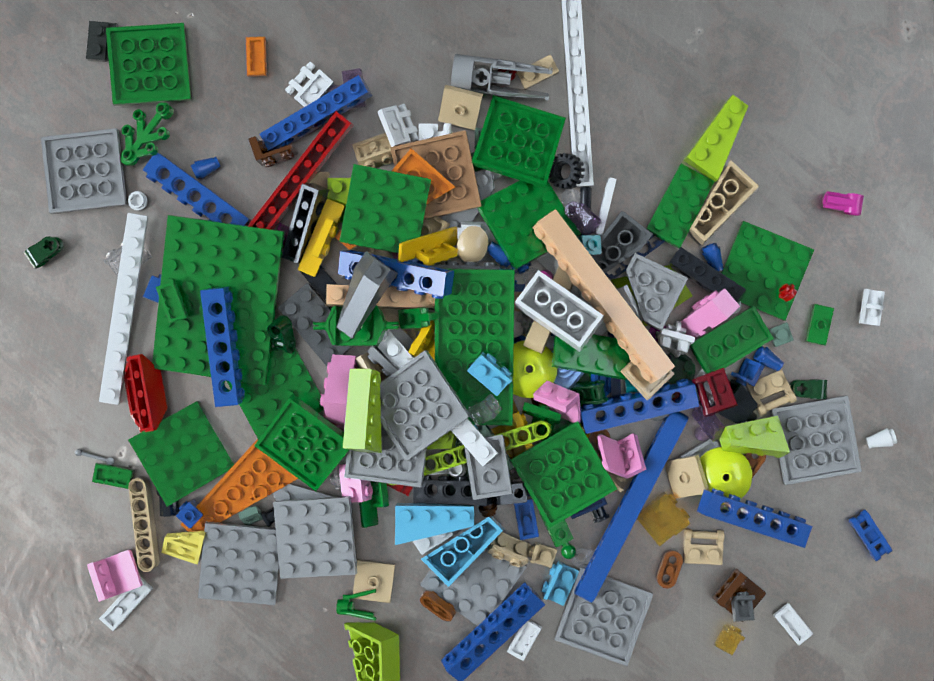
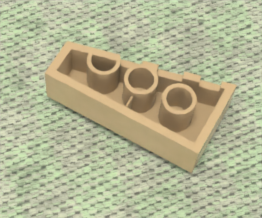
M730 160L691 226L689 234L703 246L757 191L759 185Z

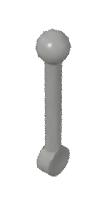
M81 449L75 451L77 456L83 455L105 461L108 465H112L115 462L112 457L97 456L83 452Z

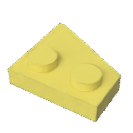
M206 532L167 533L161 553L198 565Z

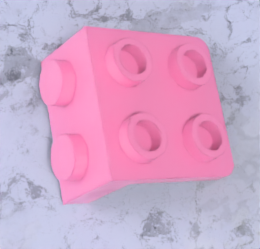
M546 381L533 393L534 400L546 404L550 408L549 410L562 414L561 418L572 423L581 422L579 393L550 381Z
M632 433L619 441L604 435L597 437L598 448L603 459L602 465L605 470L627 479L646 470L636 434Z

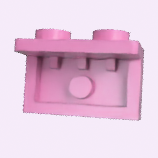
M346 463L339 464L342 497L351 496V503L371 500L373 489L370 481L344 478Z

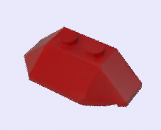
M143 354L129 356L126 358L124 383L130 415L139 427L140 433L144 430L145 432L157 430L168 408L161 370L155 369L154 364Z

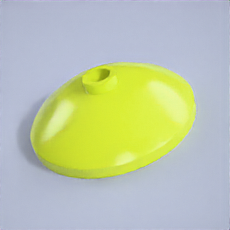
M525 340L519 341L514 344L513 394L522 398H534L533 393L546 381L555 382L557 368L552 367L553 353L547 346L541 354L525 347ZM528 365H531L533 367V371L531 373H528L526 371V367Z
M716 447L708 450L700 457L709 491H712L714 488L724 492V496L728 497L729 494H732L741 499L747 494L752 483V469L749 461L742 453L723 451L722 447ZM724 474L729 475V478L726 481L723 480Z

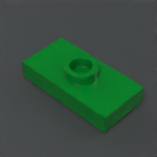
M176 280L156 287L169 324L189 317Z
M814 304L806 342L826 346L834 308Z
M525 402L522 410L524 414L556 425L559 424L562 414L551 411L549 407L542 404L536 406Z
M95 463L92 482L128 489L130 481L133 480L135 470Z

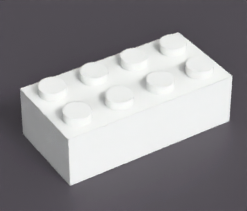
M539 270L515 301L516 308L579 352L597 330L604 315Z

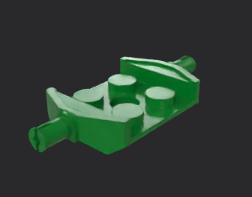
M377 305L362 325V329L357 332L353 339L337 328L343 307L333 306L325 322H313V325H315L313 330L327 331L329 339L334 346H379L385 331L389 329L399 330V326H393L399 325V321H385L383 312Z

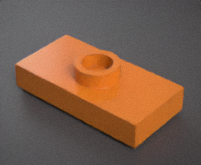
M246 37L248 77L267 76L266 37Z

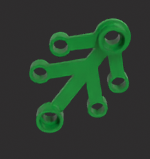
M166 102L159 103L156 106L157 113L146 128V113L140 109L133 112V118L137 121V140L133 144L135 129L128 124L124 125L121 129V133L125 136V149L121 153V162L123 164L133 166L138 163L140 157L154 156L158 153V146L151 142L167 140L170 132L164 127H160L156 133L152 132L162 119L167 120L172 117L174 113L172 106ZM143 144H147L144 149H140Z

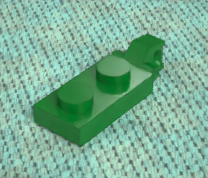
M426 307L398 310L401 329L431 326L430 321L439 320L438 312L429 313V309Z

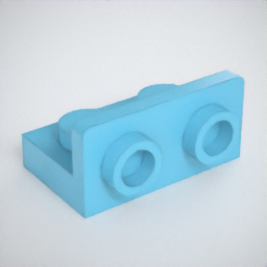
M482 352L467 371L493 394L498 396L512 382V373L503 366L501 368L496 364L497 360L488 353L486 355Z
M557 561L556 565L553 564L549 571L551 577L548 582H544L541 589L543 599H549L564 606L579 570L561 561Z

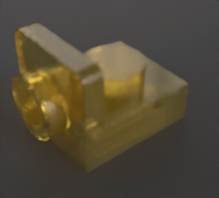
M724 625L714 645L733 655L741 640L744 641L745 637L741 633L742 630L738 627Z

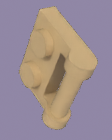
M782 370L758 379L754 387L749 384L746 385L748 392L758 404L756 409L760 416L781 405L797 401ZM782 391L786 394L764 405L760 401Z
M685 528L683 563L722 565L724 530L711 532L692 531ZM691 538L716 539V544L691 543Z

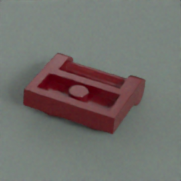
M724 368L692 380L704 409L702 411L704 417H709L715 413L738 406ZM706 382L709 384L716 404L713 407L710 405L703 385Z

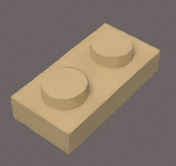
M550 54L531 65L545 68L552 67V74L516 72L524 90H527L558 74L559 70Z

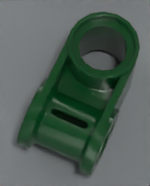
M47 236L26 249L24 254L33 267L37 269L59 254L64 248V243L58 237Z
M280 315L267 327V332L270 336V347L273 351L283 350L291 354L296 346L292 322L287 316Z
M793 380L789 384L796 397L827 399L828 380ZM801 386L802 390L797 391V387Z
M603 380L579 382L570 389L576 393L577 390L582 393V396L579 395L580 404H601L608 401L604 392L605 381Z

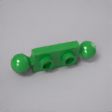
M539 512L555 547L562 545V556L566 559L574 558L576 548L574 545L569 544V541L574 538L566 521L563 520L549 528L541 512Z

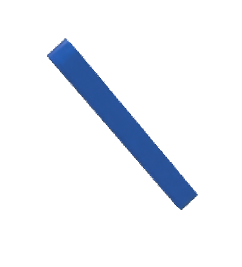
M678 411L670 413L669 416L664 418L643 458L646 470L633 477L575 588V595L590 603L595 600L676 445L689 416Z

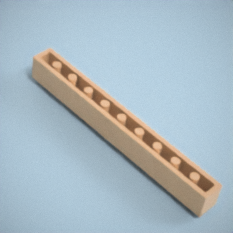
M555 209L539 220L533 227L535 235L544 242L547 251L558 261L559 267L566 271L571 283L581 291L584 300L589 302L596 311L604 315L603 322L606 324V329L616 337L619 346L625 349L631 362L641 370L643 378L652 384L675 367L557 210Z
M327 284L326 306L343 307L349 285ZM388 287L377 303V306L380 308L411 309L426 307L429 310H435V298L432 297V294L419 295L415 294L414 290L400 291L396 289L397 287ZM514 292V313L521 312L516 308L515 301L522 292Z

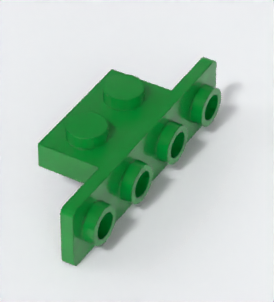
M370 481L373 489L372 499L359 502L362 528L378 525L377 507L389 506L387 483Z

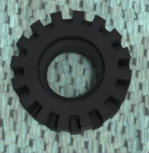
M567 153L557 154L549 174L551 179L549 181L558 188L572 189V187H577L576 184L582 182L579 179L584 178V175L581 174V172H585V168H581L584 165L583 162H580L581 159L576 157V155ZM565 164H569L571 172L569 177L564 179L561 175V170Z

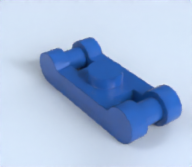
M865 509L856 518L852 517L848 520L876 562L885 553L889 554L893 551ZM866 521L867 526L862 528L860 524ZM880 543L881 547L876 550L874 546Z

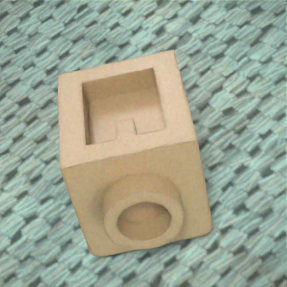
M535 542L534 546H530L527 556L530 557V563H537L552 568L557 549Z

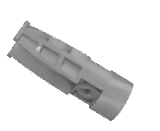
M455 54L451 78V86L483 94L545 98V100H549V93L491 86V82L510 85L511 73L493 71V68L552 74V67L545 68L509 60ZM475 61L491 63L490 69L485 65L475 67ZM480 71H483L484 75L487 77H484V79H480V76L477 74H480ZM475 82L477 85L483 86L488 83V89L472 87V84Z

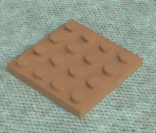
M466 130L390 147L394 167L412 148L455 186V188L426 205L424 220L482 207Z

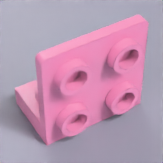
M127 550L87 565L99 602L143 585L132 550Z

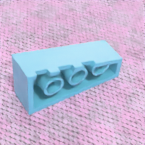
M397 503L395 506V545L474 526V505Z
M489 516L421 558V560L449 587L500 535L504 528L492 516Z

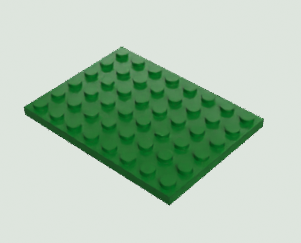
M168 215L160 285L176 280L189 317L169 324L159 298L152 359L155 369L211 377L200 290L229 287V291L232 292L233 296L231 311L233 310L235 313L233 327L237 331V341L235 343L236 349L240 353L238 367L242 370V380L240 382L266 385L271 350L267 327L274 321L285 231ZM216 303L215 309L221 313L223 310L222 305ZM221 322L218 323L219 331H225V326ZM221 342L220 348L223 351H227V345ZM223 361V363H222L223 368H224L225 370H229V369H230L229 363L226 362V361Z

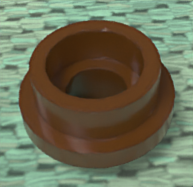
M493 503L488 506L480 505L478 509L483 517H489L497 513L498 507L497 504Z

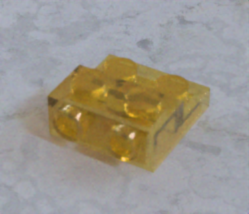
M665 492L660 494L643 508L637 517V520L659 546L691 524L688 521L690 516L683 508L681 510L678 509L675 505L678 502L671 493L669 495Z

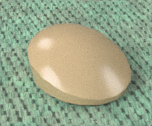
M469 226L459 236L457 253L464 262H478L483 259L488 248V236L482 228Z

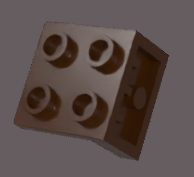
M256 136L248 139L256 161L266 168L276 165V161L282 159L284 161L295 158L294 155L298 154L292 144L269 152L263 140H259Z
M736 568L712 598L733 615L731 601L733 597L737 596V593L748 592L749 595H755V599L752 600L754 610L766 595V592Z

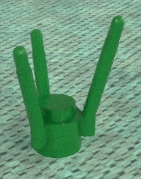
M376 589L343 595V599L337 600V614L375 621L377 618L374 617V613L354 610L355 603L350 599L376 593Z

